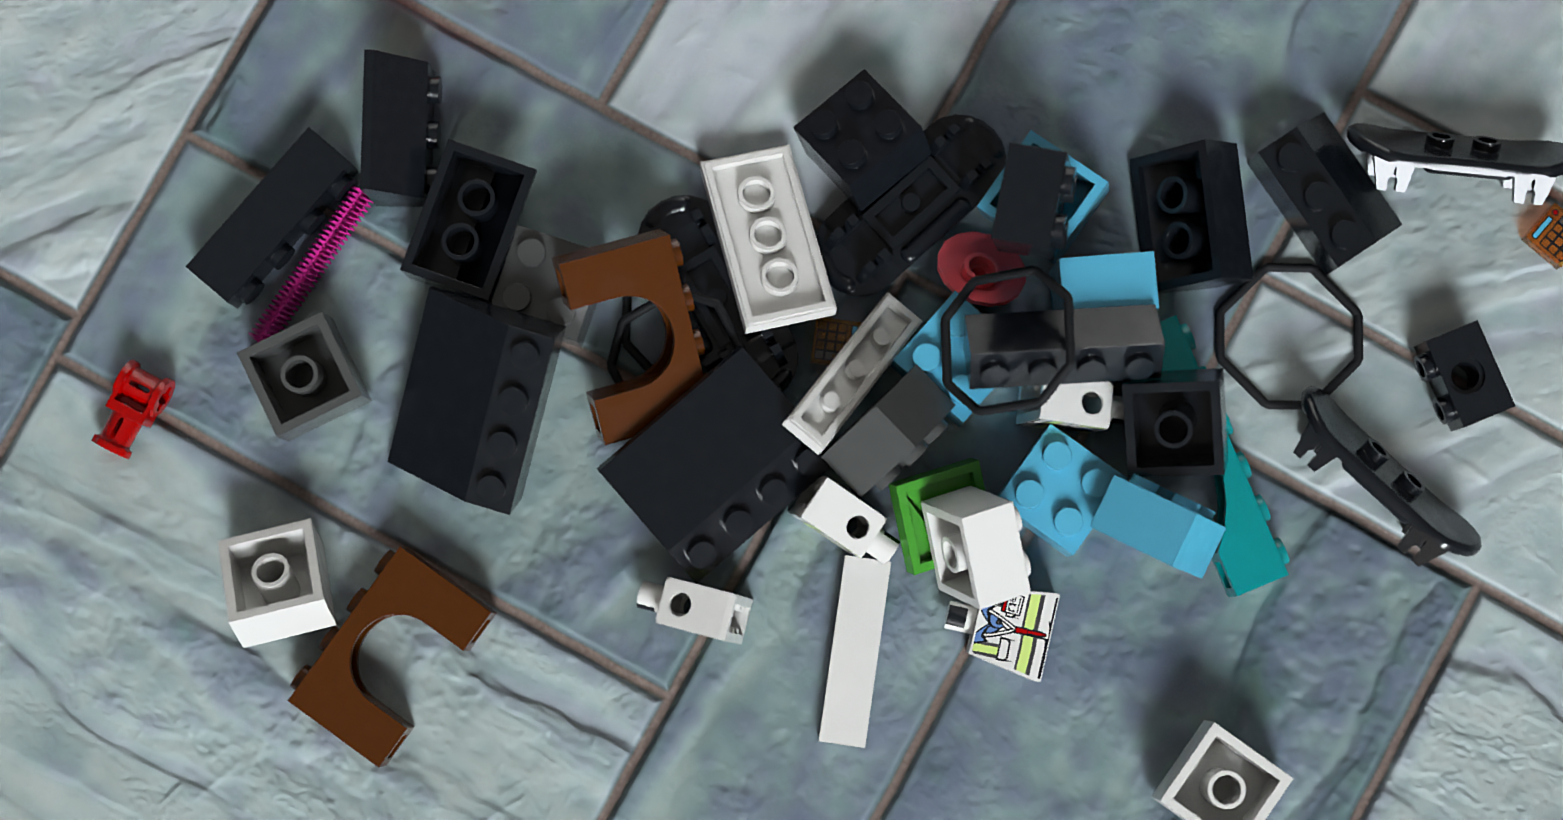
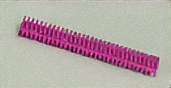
M351 187L353 191H348L350 196H345L346 201H341L344 205H338L340 210H335L337 215L332 214L331 216L334 219H328L330 224H325L327 229H321L324 234L319 233L320 238L314 239L317 243L311 244L314 248H308L311 253L305 252L307 257L301 258L304 262H298L301 267L295 266L298 272H291L294 275L288 276L291 281L285 280L288 286L282 285L281 287L284 291L278 290L281 296L276 294L275 297L278 300L272 299L271 301L274 305H268L271 310L265 309L268 315L262 313L264 319H258L261 324L255 323L258 329L252 328L254 333H248L254 340L260 342L280 332L279 329L284 330V324L288 326L286 320H292L289 315L295 316L292 310L298 312V308L295 305L301 307L302 304L299 301L305 302L302 296L308 297L305 291L311 293L312 291L309 287H315L312 282L318 283L315 277L321 279V275L318 272L325 273L322 269H328L325 263L331 265V261L328 258L334 260L335 257L332 253L338 255L335 249L341 250L338 244L344 246L345 244L342 239L347 241L348 238L345 235L351 236L348 230L354 232V228L351 225L357 227L358 225L355 220L361 222L358 216L364 218V214L361 211L367 213L368 211L365 206L371 208L368 202H373L359 187Z

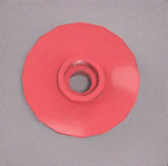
M975 231L957 233L947 239L937 255V271L943 283L953 293L956 291L958 294L967 282L975 276L1025 266L1018 254L998 251L991 239V234ZM1026 276L978 285L966 301L987 307L1006 305L1019 296L1026 283Z

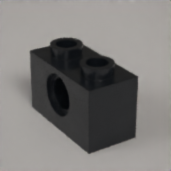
M1478 320L1414 346L1417 354L1414 356L1416 370L1423 381H1429L1436 397L1433 399L1435 413L1442 424H1448L1450 431L1467 427L1515 407V403ZM1455 366L1462 368L1468 376V385L1465 390L1459 389L1452 382L1451 372Z

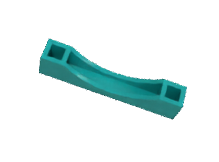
M1176 315L1160 321L1165 341L1162 371L1207 369L1205 366L1198 367L1192 350L1196 349V343L1186 323L1180 325ZM1226 413L1228 464L1225 475H1213L1218 505L1216 523L1226 527V530L1212 557V561L1227 596L1237 597L1289 575L1285 564L1289 563V556L1280 538L1273 539L1266 523V521L1271 519L1269 509L1260 494L1254 495L1247 479L1252 477L1251 468L1245 455L1241 451L1235 452L1229 435L1233 434V428Z

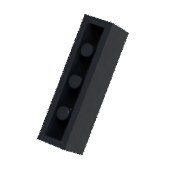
M308 127L185 267L232 306L239 309L243 303L246 305L250 304L264 289L265 284L262 281L274 268L279 270L289 262L295 253L293 246L304 233L310 235L322 224L326 216L323 212L333 200L339 201L348 194V191L352 190L351 187L356 183L354 177L359 171L350 161Z
M1156 304L1073 309L1076 362L1074 368L1061 384L1161 378L1165 341ZM1064 309L965 315L963 351L969 389L1048 385L1066 362Z

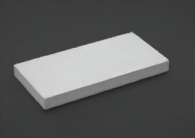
M790 145L700 162L701 176L745 334L835 315L837 311L836 303Z

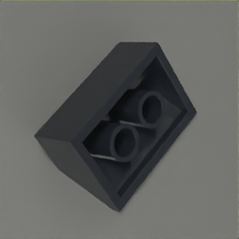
M364 50L360 190L376 206L423 207L438 168L433 167V149H440L441 125L439 121H434V104H441L442 102L441 76H435L433 68L427 61L377 50Z
M1325 112L1295 127L1259 151L1247 163L1325 275H1328L1403 225L1380 191L1376 189L1375 184Z
M448 139L400 270L407 277L418 282L489 302L537 170Z
M1203 139L1129 159L1140 252L1154 251L1158 294L1217 288L1254 280L1237 143Z

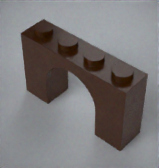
M661 229L552 258L562 301L570 310L622 296H636L653 302L664 322L665 341L659 358L650 369L633 379L586 392L596 434L604 445L635 436L708 373H703L699 356L705 355L703 339L698 328L692 329L688 313L694 310L693 297L688 284H681L677 268L683 265L682 251L676 238L670 239V235Z
M401 546L396 552L390 549L381 558L374 569V572L379 576L369 590L362 587L351 599L346 608L351 613L341 628L333 626L324 636L318 646V649L323 651V653L312 667L306 664L298 672L290 685L295 691L288 699V702L377 767L385 766L390 762L415 726L376 699L364 685L359 671V653L368 633L385 619L397 615H408L426 623L461 650L470 651L497 614L496 611L412 550Z

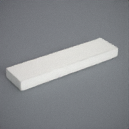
M887 292L782 425L819 455L923 321Z
M845 555L818 740L820 742L861 748L866 746L891 568L890 561L883 564L876 559Z

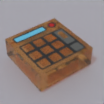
M1556 203L1548 207L1521 239L1555 269L1563 266V209Z
M826 317L816 319L810 364L828 366L862 322Z

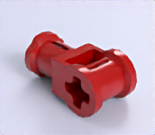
M134 359L128 361L117 375L112 388V394L105 405L113 411L101 433L94 434L91 441L112 453L130 459L132 455L130 447L142 425L149 428L152 427L157 416L162 413L169 403L175 389V381L168 377L162 380L141 369L140 362ZM140 384L148 388L150 392L148 393L140 389L138 385Z

